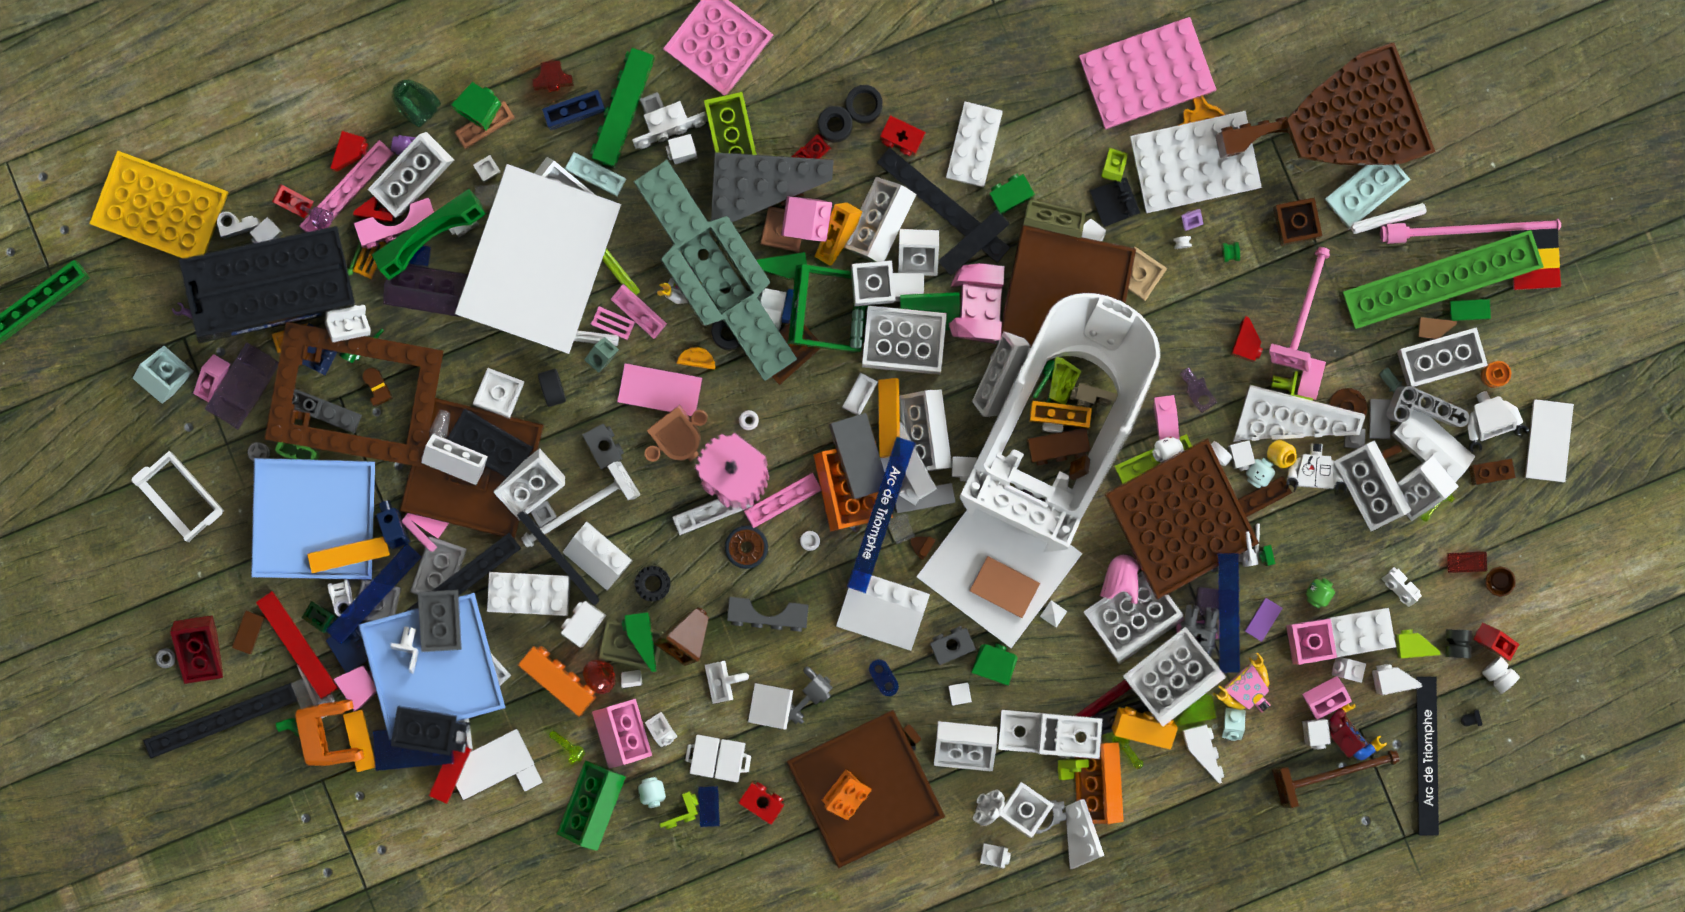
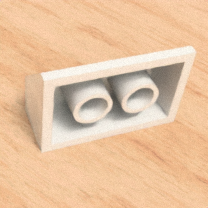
M588 522L581 527L563 551L568 558L607 591L633 561Z
M938 721L934 766L993 771L997 746V727Z

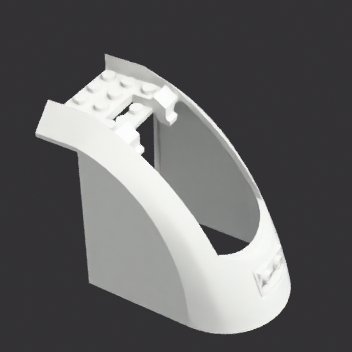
M1092 293L1072 295L1060 300L1053 306L960 495V499L971 517L977 508L1047 542L1044 552L1067 550L1081 518L1130 431L1159 362L1160 349L1157 337L1148 322L1137 311L1119 300ZM1057 356L1084 358L1098 365L1109 375L1118 393L1116 402L1113 404L1088 455L1091 459L1089 474L1078 478L1072 489L1068 487L1069 475L1059 471L1053 485L1050 486L1017 470L1024 454L1015 449L1007 457L1002 456V452L1046 362ZM1010 483H1013L1016 488L1010 486ZM1025 489V490L1031 492V493L1033 494V496H1031V495H1029V494H1027V493H1025V492H1023V491H1020V490ZM1037 498H1044L1046 500L1043 502Z

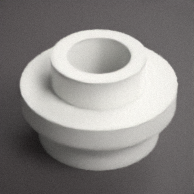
M744 411L739 417V424L745 430H752L758 425V416L753 411ZM747 417H751L753 419L751 424H747L745 422V419Z

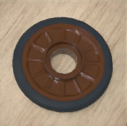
M740 526L728 535L725 542V553L733 565L742 569H751L760 565L766 558L768 542L765 535L759 529L752 526ZM748 541L752 544V550L749 553H744L741 550V544Z

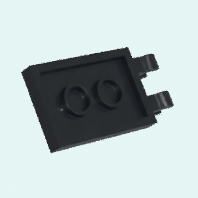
M397 706L391 746L449 756L451 750L465 752L467 742L456 741L457 731L468 733L470 723L456 721L457 715Z

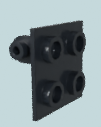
M1127 177L1122 178L1121 182L1114 180V182L1090 190L1103 227L1140 214Z

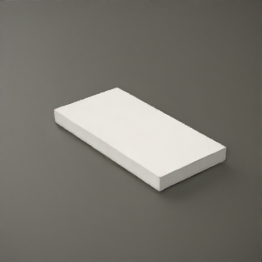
M1533 400L1525 478L1565 482L1574 404Z
M518 729L470 753L456 784L463 800L535 764Z

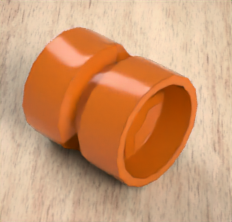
M1503 361L1489 363L1481 371V380L1489 388L1501 387L1511 379V369Z

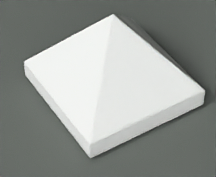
M1050 601L1040 617L1054 627H1057L1067 611L1053 601Z

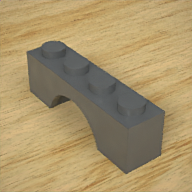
M730 597L727 621H732L731 625L743 626V622L751 623V627L763 628V624L771 625V629L782 630L783 626L791 627L790 631L802 632V628H807L809 605L788 603L783 612L776 616L767 617L759 614L753 608L750 599Z

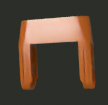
M351 699L317 704L296 711V722L303 755L308 766H327L358 761L364 758L363 749L359 748L331 752L328 750L322 717L343 714L345 711L353 709L354 706Z

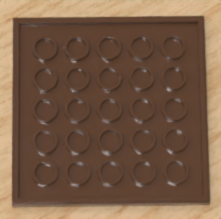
M1208 438L1104 494L1156 599L1164 597L1247 550V531L1250 533L1251 546L1254 547L1259 544Z

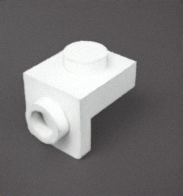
M1337 657L1333 664L1332 676L1362 683L1366 663Z

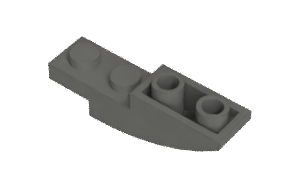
M294 389L292 404H295L294 410L310 413V416L350 432H356L362 417L361 414Z

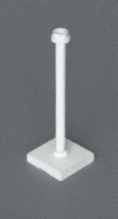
M613 462L608 465V468L615 478L614 483L540 529L544 534L550 532L617 489H622L628 500L635 499L641 494L622 463ZM525 533L521 537L526 547L534 546V541L537 540L532 533L530 535Z

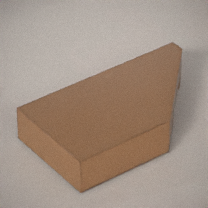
M1420 317L1418 337L1438 339L1453 328L1457 321Z

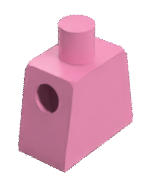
M361 666L334 679L346 699L353 701L354 711L360 709L377 693L372 673L366 666Z

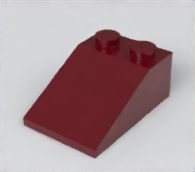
M213 615L174 621L170 633L184 684L223 678L218 634Z

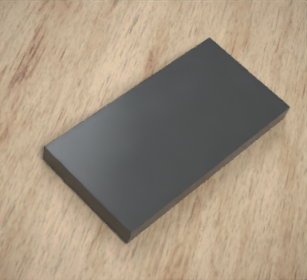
M863 413L829 424L852 500L889 489L890 487L887 483L867 414Z

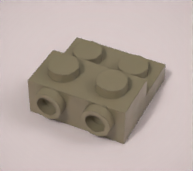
M1079 383L1077 387L1072 388L1070 400L1077 402L1076 406L1081 407L1093 406L1095 400H1098L1097 404L1109 406L1116 402L1118 394Z

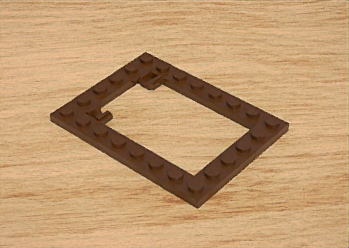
M286 322L265 440L423 467L421 461L428 441L443 350L366 336L331 342L327 329ZM308 346L316 348V352H307ZM322 349L419 366L420 371L407 444L308 427L310 413L294 410L295 404H292L298 367L302 365V361L320 362ZM295 419L303 420L302 426L295 425Z

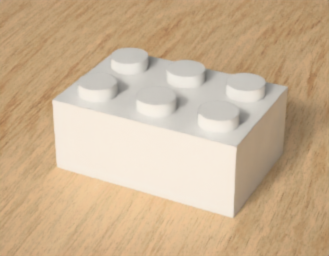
M1389 608L1327 618L1331 619L1337 657L1396 647Z

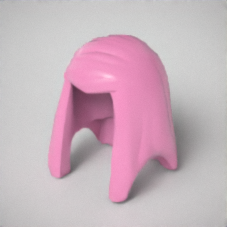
M1129 555L1115 557L1108 566L1100 596L1113 599L1119 592L1124 591L1132 597L1131 603L1137 604V575L1140 569L1137 560Z

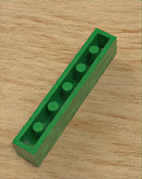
M631 48L630 52H626L623 61L626 65L624 70L619 71L617 81H619L618 87L612 90L610 96L612 100L611 106L606 107L603 116L606 120L604 125L599 126L597 136H599L597 144L593 143L590 151L593 161L616 168L653 66L654 55L635 48Z
M71 261L0 313V344L90 279L79 262Z

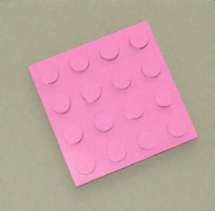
M701 0L663 49L723 96H726L768 44L773 34L729 0Z

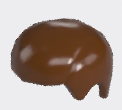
M1506 567L1492 568L1485 579L1486 588L1495 596H1507L1515 588V575Z

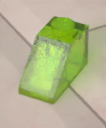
M1205 693L1179 714L1175 724L1178 726L1217 719L1212 695Z

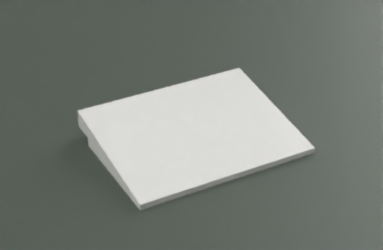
M507 164L455 314L569 354L621 204Z

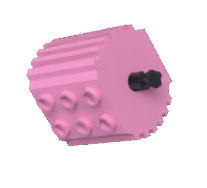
M735 433L732 436L719 435L718 440L713 438L711 440L712 444L707 443L705 445L706 450L702 449V457L699 456L697 459L699 466L696 464V470L702 481L703 489L711 496L716 494L719 502L727 508L729 506L733 508L740 507L744 510L747 508V504L750 506L754 505L753 501H758L760 499L759 495L763 496L765 493L764 487L767 488L769 473L766 457Z

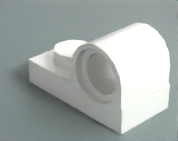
M222 212L217 218L219 233L223 239L251 231L260 224V220L256 217L253 218V216L245 217L239 223L238 218L230 212ZM227 217H231L232 224L225 227L224 220Z

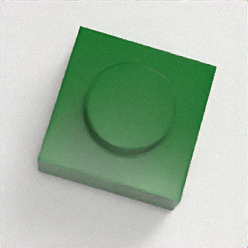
M1271 545L1261 547L1262 551H1259L1261 562H1265V566L1276 564Z

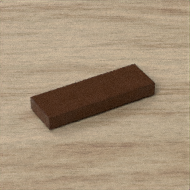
M1284 476L1238 499L1246 517L1292 494L1289 486L1287 490L1285 489L1286 480Z

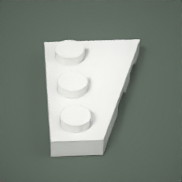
M1085 799L1065 806L1070 869H1074L1104 856Z

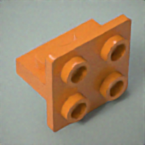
M845 770L821 801L825 804L826 810L849 820L867 798L871 788L862 784L850 771Z

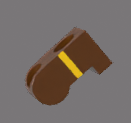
M375 368L366 369L363 373V380L370 386L375 396L370 399L373 406L377 407L393 399L380 371Z

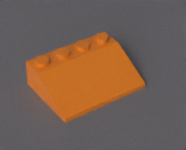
M837 449L813 455L830 532L872 523L875 519L884 520L876 516L885 519L893 518L889 501L887 504L881 502L883 497L888 498L883 495L885 490L852 500ZM878 509H882L885 511L888 510L887 514H885L886 512L880 511Z

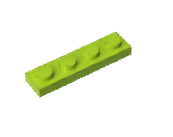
M1187 434L1179 437L1184 450L1192 446ZM1154 449L1114 466L1122 484L1161 463L1155 460L1153 456Z

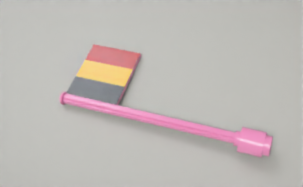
M1556 219V221L1412 229L1406 227L1405 223L1386 224L1380 228L1381 242H1386L1387 244L1406 243L1407 239L1414 236L1510 231L1511 237L1531 230L1544 267L1513 277V290L1561 287L1558 230L1561 228V221L1559 219Z

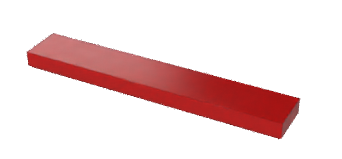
M271 591L256 602L319 697L323 700L337 690L338 686L276 594Z

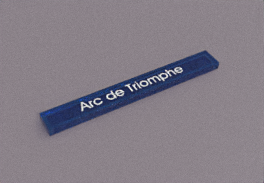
M896 437L847 588L866 594L915 442Z

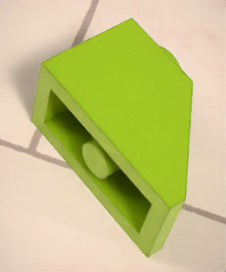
M1413 629L1401 630V634L1396 635L1398 658L1440 655V651L1419 633H1413Z

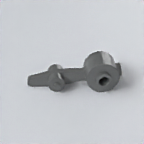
M808 666L804 667L803 672L812 681L802 690L806 697L796 707L791 703L788 722L792 720L795 724L798 722L802 724L804 722L802 719L804 715L800 710L810 700L816 705L819 701L824 703L831 696L829 693L833 689L829 684L831 680L827 676L823 678L820 674L817 675Z

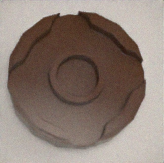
M1343 388L1336 391L1328 402V405L1362 413L1365 416L1367 413L1365 397L1359 391L1352 388Z

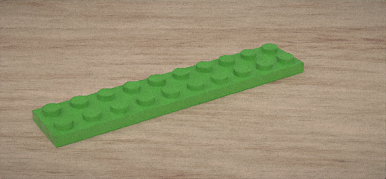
M1529 230L1342 293L1354 329H1358L1543 268L1544 266L1532 231Z

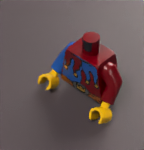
M1348 703L1337 709L1330 718V734L1348 758L1354 756L1358 760H1364L1375 753V751L1381 750L1386 746V743L1381 744L1379 742L1381 736L1376 737L1371 741V744L1366 741L1346 716L1348 711L1355 708V704L1350 706Z

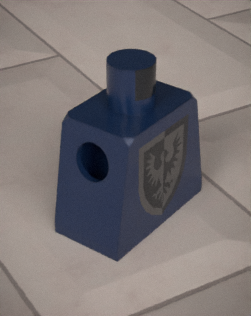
M390 500L381 502L379 504L381 513L377 514V518L385 542L392 549L411 543L406 527L401 521L402 516L400 512L392 507Z

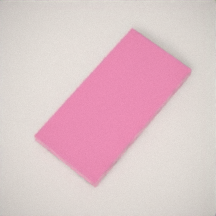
M625 364L618 403L671 412L680 405L688 416H692L693 412L697 410L702 378Z

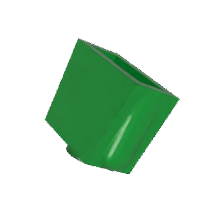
M472 82L451 106L456 113L487 131L502 104L493 95L494 92L487 87L481 88Z
M982 644L971 673L1009 686L1018 657L1013 653L1007 652V647L995 644V647Z

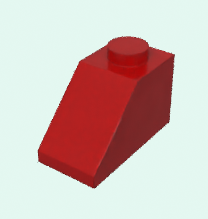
M342 131L331 169L338 172L362 159V156L366 155L369 146L366 138Z
M1245 316L1240 325L1231 355L1254 362L1256 358H1260L1263 348L1260 347L1261 340L1250 318Z
M1485 623L1481 624L1473 639L1481 646L1508 661H1511L1519 646V643L1505 633Z

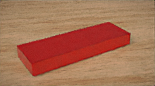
M466 747L465 752L451 750L450 756H446L431 789L430 797L448 804L472 749Z

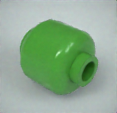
M1325 578L1313 580L1306 591L1307 601L1317 608L1326 607L1335 595V590L1332 588L1333 583Z

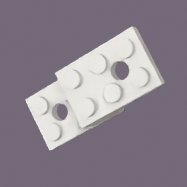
M1001 710L998 750L1099 759L1102 719ZM1017 726H1023L1025 728L1024 736L1017 737L1014 734V729ZM1079 731H1083L1086 734V740L1082 743H1078L1075 740V734Z

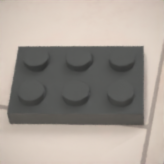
M459 591L418 592L421 652L461 650Z

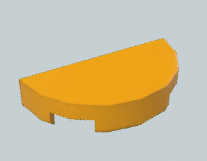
M691 347L685 350L678 357L676 363L715 370V361L712 355L700 347Z

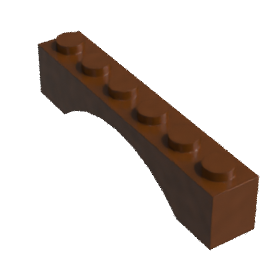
M1287 117L1275 119L1276 122L1269 123V120L1260 121L1256 126H1251V123L1240 125L1239 129H1233L1232 126L1222 128L1221 132L1215 135L1220 158L1236 156L1245 152L1257 138L1263 135L1289 133L1285 124Z

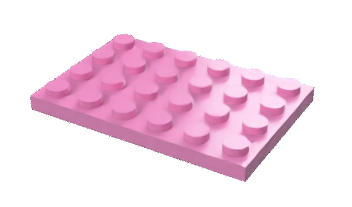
M1190 17L1079 55L1105 130L1216 91Z

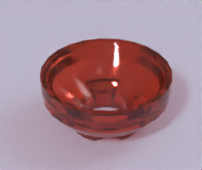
M596 659L584 666L583 677L587 685L594 692L607 694L614 688L616 677L613 667L609 663ZM602 668H604L607 671L609 676H606L603 673Z

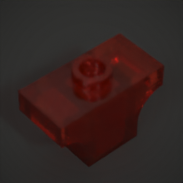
M560 61L542 62L540 75L532 79L535 90L548 89V91H559L560 87L574 86L572 75L565 74L562 71Z

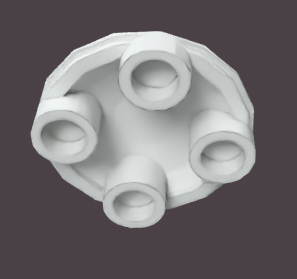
M996 789L986 795L984 793L980 794L977 798L978 806L973 820L981 826H987L994 822L1004 806L1005 797L1003 793Z

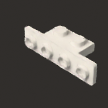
M681 102L673 103L645 114L644 118L650 133L632 139L636 149L646 148L650 146V143L665 141L673 134H683L689 128L703 126L708 121L707 114L702 112L687 118Z

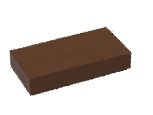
M245 611L232 648L251 655L265 617Z

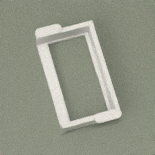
M170 451L150 468L144 467L132 478V482L145 493L179 531L186 542H190L207 525H211L224 512L221 506ZM170 461L214 509L192 531L186 527L147 483L151 477Z

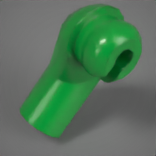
M290 718L276 723L278 732L289 729L295 733V736L300 737L296 719Z

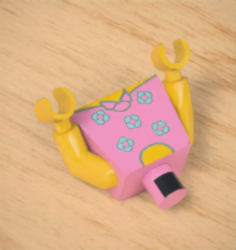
M1256 653L1258 657L1254 661L1249 657V661L1252 664L1247 665L1225 687L1218 686L1221 691L1219 694L1213 692V696L1221 700L1228 707L1238 710L1245 708L1249 710L1255 705L1263 713L1270 706L1263 697L1269 692L1268 687L1270 683L1267 669L1263 663L1264 660L1260 654Z

